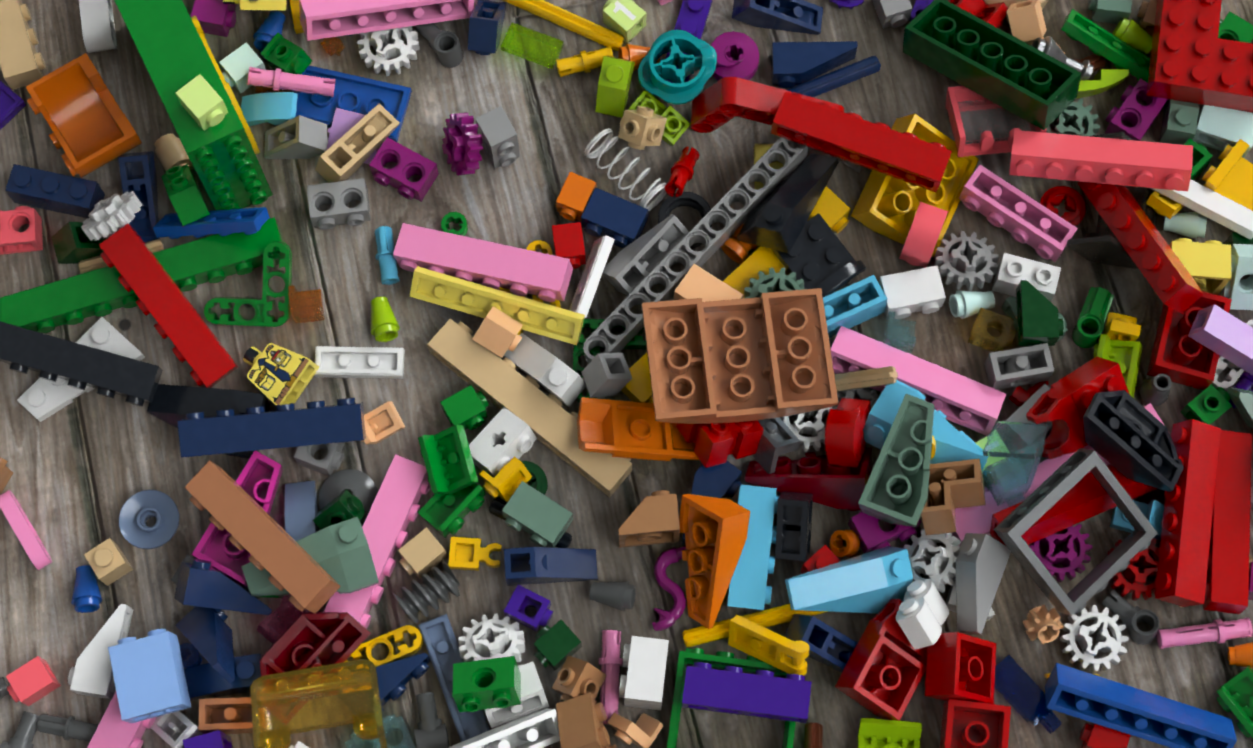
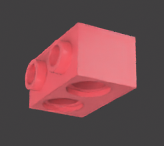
M18 206L14 210H0V255L43 250L42 218L35 208ZM29 224L26 231L19 232L22 225Z

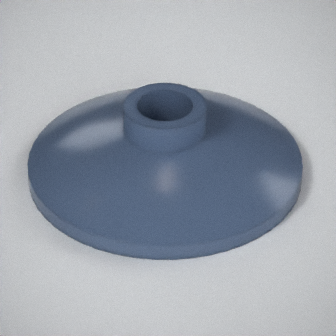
M144 490L132 495L120 510L119 528L121 534L131 545L137 548L155 549L163 546L172 539L178 529L180 516L177 505L167 494L157 490ZM155 517L156 524L151 527L147 526V520Z

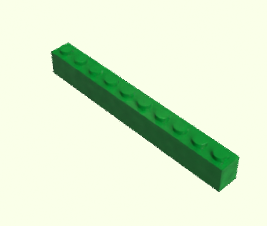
M274 217L268 219L262 225L260 231L254 234L246 235L244 232L232 233L227 236L216 234L154 252L153 255L178 288L186 292L197 288L199 284L221 282L226 276L251 273L254 268L263 266V253L266 246L276 241L283 242ZM276 247L275 251L270 252L271 257L276 258V265L279 264L281 258L285 257V253L280 252L279 247ZM107 266L1 297L0 322L39 333H48L60 325L79 324L87 317L94 315L98 317L111 314L112 310L121 307L138 306L136 301L139 300V297L133 289L128 292L118 280L121 274L115 266L112 268Z

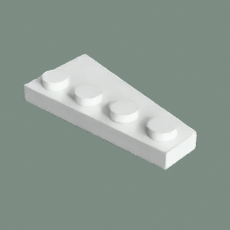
M103 317L75 342L139 361L145 358L133 344ZM39 378L17 401L41 422L71 404L76 397L84 392L88 393L95 388L86 386L85 390H80L68 386V380L57 378L56 382Z

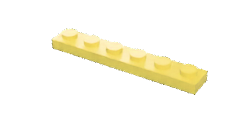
M419 266L414 270L409 297L484 319L494 306L523 324L522 330L576 346L580 340L585 317L583 314Z

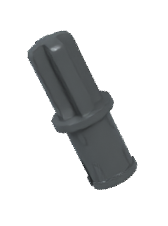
M41 714L37 722V730L43 733L63 736L64 740L67 741L72 738L90 742L99 724L75 720L74 716L63 718Z

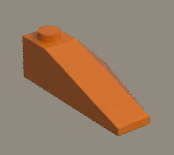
M684 494L681 500L679 523L680 533H685L686 549L682 550V559L687 561L689 578L685 580L688 616L710 629L714 626L746 542L750 511L730 499Z

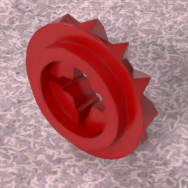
M1056 186L1047 190L1039 203L1059 216L1058 209L1054 208V206L1058 207L1065 200V209L1069 212H1065L1061 218L1074 226H1078L1086 212L1083 197L1075 189L1067 186Z

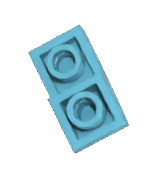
M269 92L242 96L241 110L248 126L266 122L276 126L295 118L298 94L294 92Z

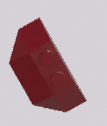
M302 612L260 657L263 707L283 724L287 725L371 634L370 631L348 612H317L316 614L313 612Z

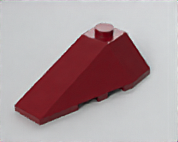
M865 448L857 468L831 465L828 463L827 455L816 457L815 452L805 453V457L797 460H791L786 456L778 457L775 472L768 474L757 461H750L745 475V482L761 487L777 488L776 491L811 493L815 503L836 509L858 511L861 509L858 502L872 471V448Z

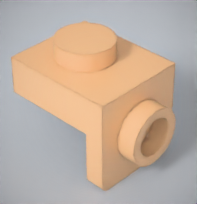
M388 401L364 415L366 439L361 441L367 445L377 444L405 428L392 401Z
M613 713L607 722L616 730L614 734L616 738L627 745L634 743L641 748H649L663 728V724L659 720L645 713L641 714L635 724L616 713Z

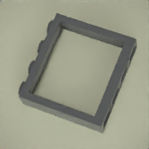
M1083 448L1078 449L993 529L1058 612L1071 616L1082 611L1086 607L1087 601L1095 593L1104 590L1108 585V581L1116 573L1125 570L1130 564V560L1138 552L1148 548L1151 540L1158 534L1096 451ZM1091 471L1135 530L1066 594L1021 536Z

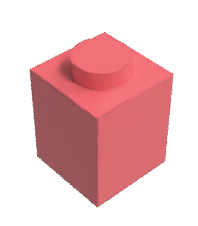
M39 656L6 676L10 683L7 690L16 703L20 701L27 706L32 705L61 686L46 660Z

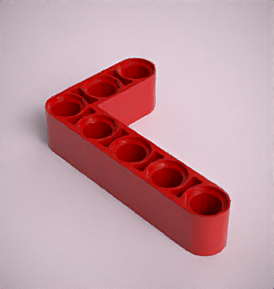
M724 77L692 100L690 127L696 132L709 133L715 131L736 116L772 125L784 93L792 94L795 92L738 77ZM806 96L810 101L828 103L836 110L844 112L842 105Z

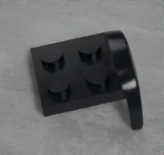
M819 213L805 223L790 253L771 249L789 273L795 272L797 280H804L805 289L821 288L823 297L834 293L866 269L861 260H854Z

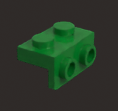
M454 425L435 435H422L418 437L421 447L420 452L428 474V482L434 494H453L479 482L463 425Z
M473 484L453 494H434L418 511V514L446 538L450 533L454 535L461 529L465 523L463 519L470 511L475 513L485 502L483 497L486 495L485 490L480 484Z
M1248 666L1220 686L1216 692L1219 695L1217 701L1227 713L1232 711L1239 720L1236 724L1240 731L1247 738L1251 736L1253 738V670Z

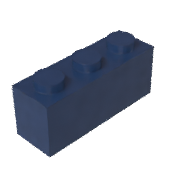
M13 164L5 189L14 203L83 218H90L88 215L95 208L94 205L104 200L105 193L96 181Z

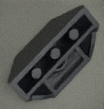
M1125 390L1095 393L1083 416L1085 442L1127 479L1167 492L1173 491L1184 466L1181 459L1177 457L1176 448L1167 427Z

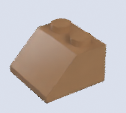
M667 490L652 492V496H646L618 529L619 548L679 542L680 523L677 494H670Z

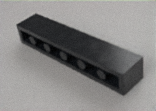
M0 322V362L11 364L9 369L23 374H27L28 369L40 372L39 378L56 382L57 378L68 380V386L80 390H85L86 386L97 389V394L109 398H114L115 394L125 396V402L143 407L144 402L153 403L163 371L159 366Z

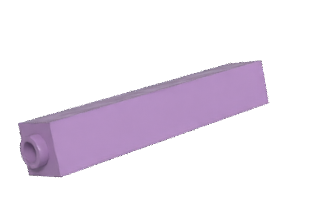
M1215 304L1199 310L1188 336L1253 375V328Z

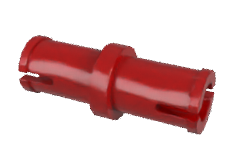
M685 147L681 152L679 160L671 168V176L665 185V191L672 197L676 189H678L675 194L676 197L681 196L686 183L694 175L693 168L700 155L693 147H691L688 155L689 147Z

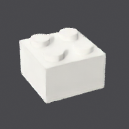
M632 636L631 644H624L623 667H628L627 675L621 674L619 697L624 698V706L661 710L669 640Z

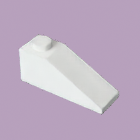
M521 333L522 339L515 350L512 352L508 349L504 357L511 360L519 369L531 376L542 387L570 407L586 387L584 379L556 356Z
M120 604L77 658L75 667H71L68 675V684L71 685V691L81 695L112 699L116 687L108 647L118 645V640L128 636L133 609L128 605Z

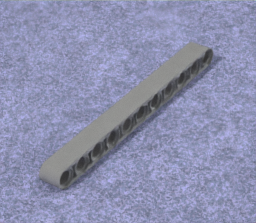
M780 137L586 339L583 349L588 364L595 357L590 354L594 347H603L605 349L604 353H619L644 327L643 314H633L630 311L631 308L646 302L669 301L674 296L675 289L692 265L703 266L747 220L749 214L806 158L808 147L803 145L798 149H794L788 145L793 141ZM778 161L784 166L780 169H773L769 164ZM757 181L761 182L764 187L756 190L749 185ZM734 202H741L744 204V208L734 210L730 205ZM716 222H720L725 225V227L719 231H715L710 228V226ZM694 243H702L705 246L702 251L698 252L693 251L690 247ZM676 263L685 266V269L681 272H674L670 268ZM655 284H662L666 287L661 293H654L650 290ZM619 325L626 329L623 334L618 336L610 333L614 326Z

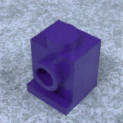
M517 585L504 610L505 617L509 616L510 619L537 632L540 626L545 627L548 625L554 611L549 609L551 607L550 600ZM528 607H534L537 610L534 616L529 617L525 614Z

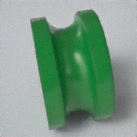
M450 212L441 221L442 232L466 236L468 231L467 220L461 213ZM453 221L455 224L459 222L462 224H459V231L455 229L449 231V223Z

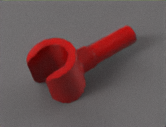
M1049 381L1039 382L1027 391L1019 385L1009 399L1018 407H1021L1044 384L1049 385Z

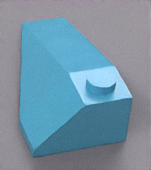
M898 380L895 384L886 385L867 417L863 428L865 442L882 449L905 394L922 400L926 397L919 390ZM934 409L933 436L936 440V452L930 464L980 459L983 472L989 455L963 431H958L945 419L947 416L943 412Z
M887 546L786 579L785 584L791 610L878 614L891 599H900L904 602V595L907 587L913 581V574L908 550Z

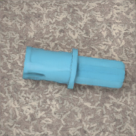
M381 226L375 230L378 251L375 258L379 261L381 283L390 285L400 281L397 262L393 256L395 249L391 227Z

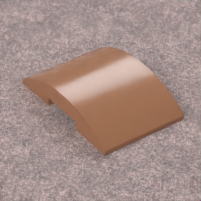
M821 288L762 293L760 297L707 302H702V298L641 304L655 421L685 424L745 422L791 416L838 405Z

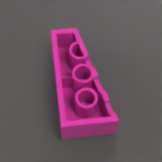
M255 450L236 480L269 515L283 472L282 466ZM211 522L191 555L196 559L210 561L213 568L247 589L248 585L241 566L250 563L248 558L251 554L245 548L242 551L229 541L228 538L231 534L226 529L223 531L219 530Z

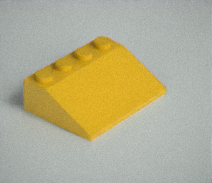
M911 114L897 118L892 130L900 133H912L920 140L928 143H940L946 149L952 151L937 193L872 170L851 216L872 231L904 245L920 201L946 210L948 213L931 256L935 257L937 247L940 246L941 240L958 207L963 187L972 176L979 159L975 156L958 157L956 144L952 139L917 114Z

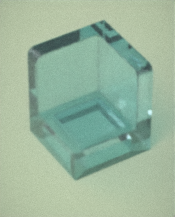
M889 311L885 321L883 343L901 351L912 353L916 344V337L914 336L916 321L895 319V312Z

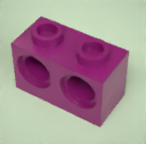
M1140 79L1135 87L1131 85L1127 87L1120 100L1124 101L1120 108L1114 106L1105 120L1109 125L1104 133L1113 139L1141 141L1168 99L1146 96L1148 83ZM1136 99L1145 101L1147 106L1140 105ZM1121 121H1128L1133 127H1126Z
M388 137L369 164L373 179L377 183L385 187L391 185L398 189L397 192L406 199L412 200L415 198L422 202L439 175L435 162ZM388 162L397 163L392 169L384 168V165ZM413 175L422 176L417 182L408 181Z

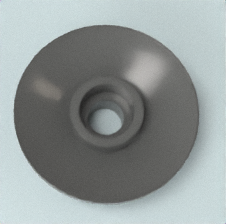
M344 469L335 472L326 479L320 489V509L347 489L358 497L363 504V509L366 513L360 520L361 525L364 524L378 493L376 484L366 473L359 470Z

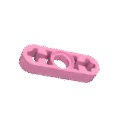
M10 490L1 494L0 508L33 565L40 570L52 563L49 553L14 494Z

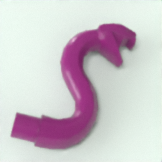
M686 546L673 547L662 552L655 562V580L661 588L672 595L674 600L673 607L669 611L654 608L659 614V621L652 623L655 631L666 630L674 625L675 621L681 617L685 610V594L679 585L667 577L666 568L670 564L677 563L682 559V550H685Z

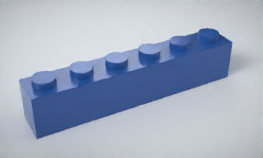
M1055 663L1044 687L1046 707L1048 709L1170 748H1233L1237 741L1231 718L1059 663Z

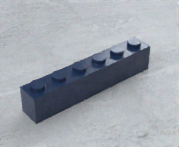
M355 398L337 399V405L325 406V400L306 402L307 408L295 409V403L276 405L277 411L266 412L264 406L246 408L245 414H235L234 409L217 410L216 416L204 417V412L186 413V419L177 421L181 457L365 440L366 430L363 402L355 403Z

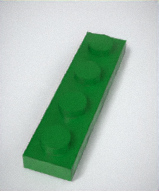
M1074 9L1069 12L1061 30L1070 39L1080 41L1088 46L1094 54L1103 56L1113 62L1116 68L1129 69V73L1135 76L1138 81L1142 79L1148 83L1149 57Z

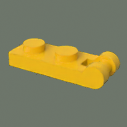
M739 615L730 620L728 645L788 674L806 675L808 664L805 659L808 658L810 649L808 643L792 641Z

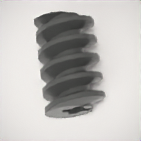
M444 560L442 561L444 571L439 570L435 566L432 567L433 578L429 577L426 573L421 574L422 585L416 580H412V591L404 586L401 587L402 598L392 593L406 616L416 624L419 622L418 612L426 617L429 616L427 606L430 605L436 610L439 609V598L448 604L450 602L449 592L457 597L460 596L458 587L460 584Z

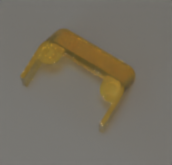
M362 659L264 675L254 680L251 684L254 748H289L291 745V734L353 724L354 733L357 737L364 740L379 738L380 748H388L376 666L369 660Z

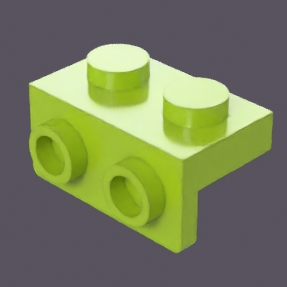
M1101 334L1099 343H1096L1094 346V358L1098 356L1119 363L1129 394L1134 398L1142 344L1138 341L1111 340L1107 334Z
M861 718L857 734V748H920L922 723Z

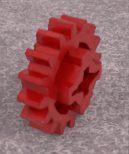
M1155 538L1151 540L1148 548L1138 552L1130 560V564L1125 570L1116 573L1112 577L1115 582L1111 588L1115 589L1120 586L1122 588L1120 596L1124 597L1126 594L1132 593V600L1136 601L1141 594L1145 600H1149L1152 597V592L1155 594L1156 579L1152 584L1144 586L1146 577H1157L1159 548L1155 547ZM1118 540L1115 543V546L1117 547L1122 542V540ZM1111 548L1107 554L1109 555L1114 548ZM1136 562H1139V567L1144 569L1141 573L1138 572V567L1133 566Z

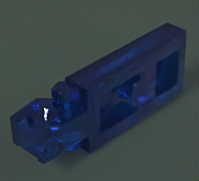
M1010 655L995 667V688L1026 722L1030 721L1034 726L1040 722L1050 734L1062 725V722L1052 712L1053 710L1046 707L1044 692Z

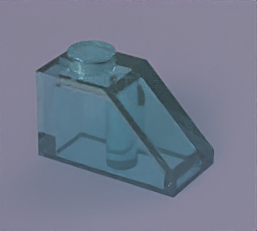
M1042 443L985 468L983 477L997 506L1004 503L1012 506L1025 499L1024 495L1031 487L1044 450Z

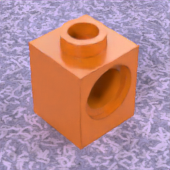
M569 172L556 200L557 212L569 221H575V219L581 221V216L595 187L597 188L596 182Z

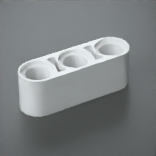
M79 0L82 34L86 51L92 53L116 49L117 40L112 0Z

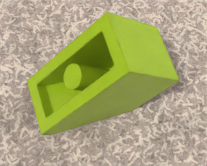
M610 56L603 57L595 112L623 117L635 62Z

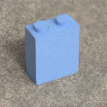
M166 629L149 631L147 633L148 637L136 639V637L122 638L117 641L118 645L108 647L122 721L136 723L191 708L178 637L166 631Z

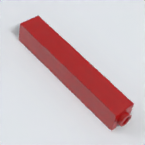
M1111 464L1106 465L1131 499L1157 489L1127 479ZM1090 472L1021 537L1029 545L1112 509L1117 505ZM1022 502L992 514L990 534L995 540L1004 544L993 529Z

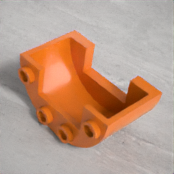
M87 53L26 86L31 98L27 99V102L35 115L41 112L53 131V133L49 134V137L57 150L63 147L65 153L61 157L72 176L79 174L82 178L142 144L136 131L120 109Z

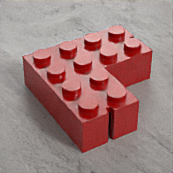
M1157 0L1146 96L1253 112V44L1218 38L1222 0Z

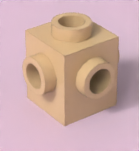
M637 106V110H625L620 121L618 138L628 141L629 147L644 150L645 146H660L667 118L655 114L653 109L644 106Z

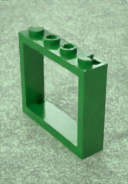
M686 648V651H679L667 748H676L687 666H693L694 662L712 664V669L724 670L725 666H735L743 668V673L755 674L756 670H767L774 672V677L786 678L788 673L751 655H748L745 660L734 658V653L717 651L716 656L704 654V650L700 648ZM785 721L782 748H793L796 722Z

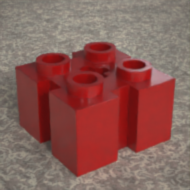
M758 420L733 423L676 424V428L687 443L695 442L694 453L705 468L726 463L728 455L731 454L735 459L756 454L764 431Z

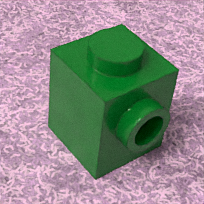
M472 385L440 402L442 410L452 426L463 425L465 430H474L480 427L485 422L484 419L488 417L485 408L489 404L481 390L476 393Z

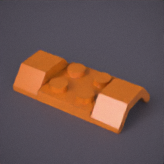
M581 398L577 431L578 445L582 451L611 453L612 457L659 461H670L672 458L699 460L694 453L695 442H686L676 428L677 423L655 421L653 403Z

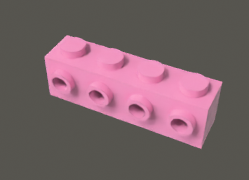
M982 165L978 166L967 181L959 197L966 208L974 212H980L987 217V220L992 225L1004 228L1011 233V236L1016 241L1023 244L1027 243L1035 249L1040 257L1047 260L1051 259L1054 262L1060 257L1078 229Z

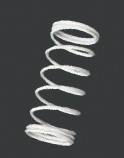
M611 129L602 130L587 145L585 156L589 159L598 157L597 168H608V178H619L618 188L620 190L631 188L629 199H641L640 206L650 211L667 194L665 191L667 183L659 184L661 178H658L644 194L637 198H632L631 193L635 185L650 172L651 168H646L633 184L622 188L620 184L623 176L639 162L640 157L633 159L623 173L611 177L610 170L613 164L618 162L628 152L629 147L623 148L610 164L604 167L599 166L602 154L607 152L618 140V136L613 137ZM608 134L606 139L601 143V145L590 153V150L593 148V146L603 136ZM663 189L657 198L647 205L652 197Z

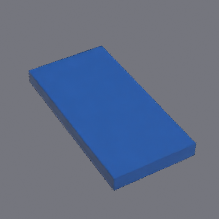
M308 66L302 73V75L336 79L334 97L294 91V93L298 94L295 117L301 115L325 123L328 128H331L336 108L367 115L380 103L400 122L399 126L388 136V138L398 142L412 93L410 87L314 66Z

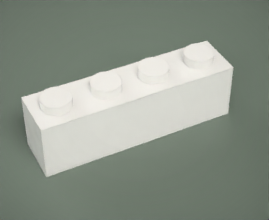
M551 708L539 710L448 748H544L560 741L556 710Z

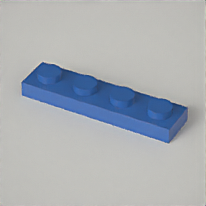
M266 207L209 211L210 215L183 226L177 213L166 214L153 229L157 238L169 237L170 239L192 235L200 238L208 234L227 236L240 232L250 235L260 231L262 225L270 217Z

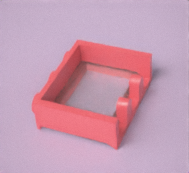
M965 86L947 88L945 108L948 112L958 157L1012 152L1014 130L1046 133L1047 129H1040Z

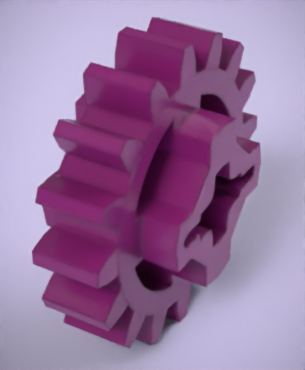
M468 112L450 114V119L445 120L447 127L443 128L445 138L442 139L444 143L442 144L443 153L448 155L447 164H451V171L456 172L457 176L475 174V170L480 168L478 161H482L480 150L483 149L481 145L483 144L482 135L477 133L478 123L473 124L474 117L469 116Z
M1081 524L1061 530L1065 534L1054 533L1029 546L1052 576H1056L1058 583L1064 580L1065 575L1070 580H1073L1076 577L1075 571L1081 574L1086 569L1082 563H1089L1091 561V557L1085 553L1089 552L1093 547L1084 542L1089 537V534L1081 535L1079 533L1082 527ZM1065 541L1066 543L1061 552L1051 557L1055 547ZM1073 541H1075L1077 545L1078 553L1074 551ZM1039 545L1043 547V558L1039 551ZM1062 564L1065 568H1057L1051 565Z

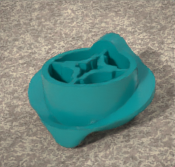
M671 30L665 32L654 41L648 54L640 62L638 68L639 84L646 91L658 96L667 103L675 105L686 104L701 93L707 80L713 75L717 64L716 50L707 42L698 39L687 31ZM668 52L670 53V56L668 58L661 60L660 63L655 64L658 58H660L663 54ZM700 70L695 78L685 82V78L688 75ZM664 79H669V80H671V81L674 82V83L668 82V81H666V80H664Z

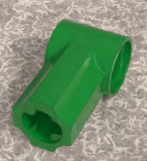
M1090 287L1078 321L1072 331V339L1079 347L1090 348L1098 341L1114 299V295L1109 290L1102 287ZM1082 327L1090 328L1094 334H1086Z

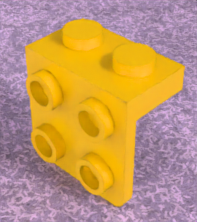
M1239 139L1234 147L1229 144L1218 157L1222 161L1217 168L1212 165L1202 177V180L1206 182L1204 184L1205 187L1253 211V164L1242 157L1250 145Z

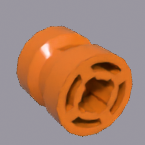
M744 224L734 232L732 238H728L721 246L724 253L738 264H742L748 258L750 250L758 247L757 245L738 241L737 236Z

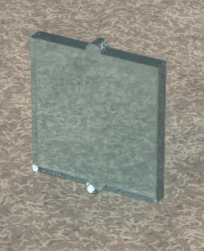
M997 421L992 433L987 435L988 441L983 449V455L1035 460L1040 447L1045 445L1044 439L1049 426L1048 424L1036 425L1035 423Z

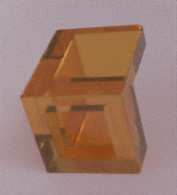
M295 285L288 286L290 313L295 323L325 320L321 289L297 292Z

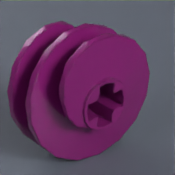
M735 31L725 32L716 37L711 44L717 53L716 69L712 76L717 81L724 77H738L746 80L753 78L758 69L760 57L758 46L753 39L744 33Z

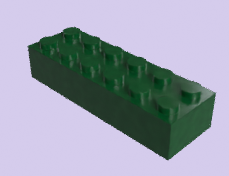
M934 0L904 29L903 53L1042 130H1045L1077 98L1081 72L946 0Z

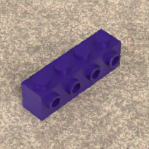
M694 662L693 666L686 667L682 708L806 723L808 720L812 681H805V676L798 674H787L786 678L774 677V672L767 670H756L755 674L743 673V668L725 666L724 670L712 669V664Z

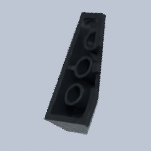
M811 153L749 214L737 236L738 241L790 253L839 163L838 159Z
M158 384L153 403H149L147 412L178 429L177 421L186 419V413L204 412V417L216 416L217 410L234 409L235 414H245L246 408L264 406L266 412L269 410L270 404L264 394L233 389ZM254 451L224 454L250 459Z

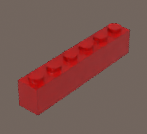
M784 93L771 130V134L936 193L952 153L951 150L946 149L940 143H928L920 140L912 133H900L892 130L884 123H872L864 120L856 113L838 111L828 103L810 101L800 93Z
M1077 182L1163 304L1182 314L1204 295V292L1126 186Z
M126 224L99 244L104 251L100 254L101 258L109 268L114 266L121 274L118 277L120 283L128 292L133 289L139 297L136 304L146 316L150 313L157 321L154 325L155 329L164 340L167 337L170 338L175 345L172 348L173 353L181 363L185 361L189 363L193 369L190 375L200 387L205 384L207 388H211L238 368L237 364L131 225Z
M1195 419L1178 422L1172 426L1170 436L1175 445L1177 457L1181 459L1184 469L1174 490L1171 492L1165 491L1164 493L1165 504L1161 522V542L1158 551V572L1155 581V599L1182 607L1202 605L1205 600L1221 428Z
M1221 430L1203 610L1241 614L1248 607L1251 433Z

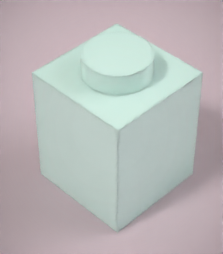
M247 42L219 62L226 83H229L231 88L235 86L240 94L252 86L247 85L249 67L266 70L263 61Z

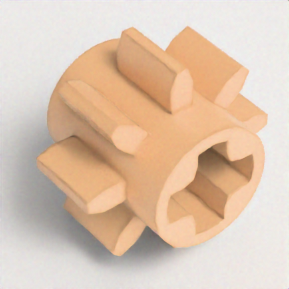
M1045 605L1031 609L1027 615V620L1023 621L1030 640L1034 641L1038 638L1042 644L1057 639L1060 629L1064 628L1060 621L1061 616L1057 610L1053 608L1048 611Z

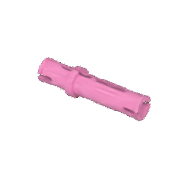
M249 67L247 85L273 88V91L278 92L279 89L334 97L336 79L282 72V69L278 68L274 71Z
M1249 618L1232 621L1217 619L1213 623L1159 629L1156 638L1160 649L1215 641L1221 644L1230 639L1252 637L1253 629Z
M617 630L602 631L601 658L598 661V665H601V671L607 675L600 688V702L603 704L607 715V720L603 721V724L609 725L607 722L613 713L619 715L620 666H623V659L620 658L622 632Z

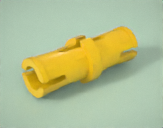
M611 46L590 52L584 50L580 51L578 55L557 59L556 66L559 76L563 77L582 71L588 73L591 72V69L601 67L604 56L614 57Z

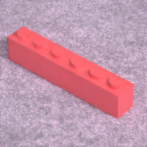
M1014 130L1009 175L1188 191L1192 173L1193 146Z

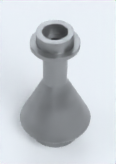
M1047 36L1044 39L1037 38L1032 44V47L1081 72L1080 81L1090 78L1093 72V65L1090 64V61L1084 60L1081 64L1068 58L1051 36Z

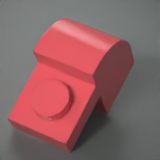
M920 201L899 259L906 261L910 265L926 268L948 211Z

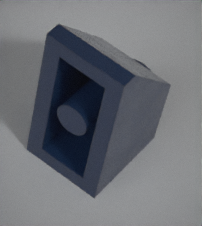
M478 0L469 20L467 50H473L480 55L496 53L500 44L506 3Z

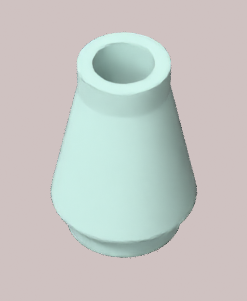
M1197 212L1177 213L1171 219L1165 216L1163 231H1170L1197 240V237L1204 238L1207 217Z
M958 290L955 294L950 295V311L954 317L965 319L984 310L994 308V294L992 291Z

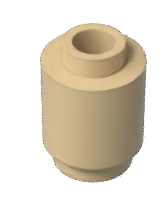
M166 134L156 140L154 144L156 148L155 153L165 171L174 166H184L188 164L191 170L193 164L180 138H177L174 134Z

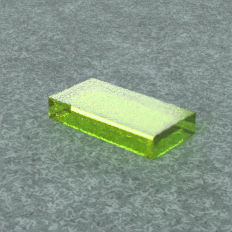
M512 22L501 44V50L554 69L556 60L564 46V41Z

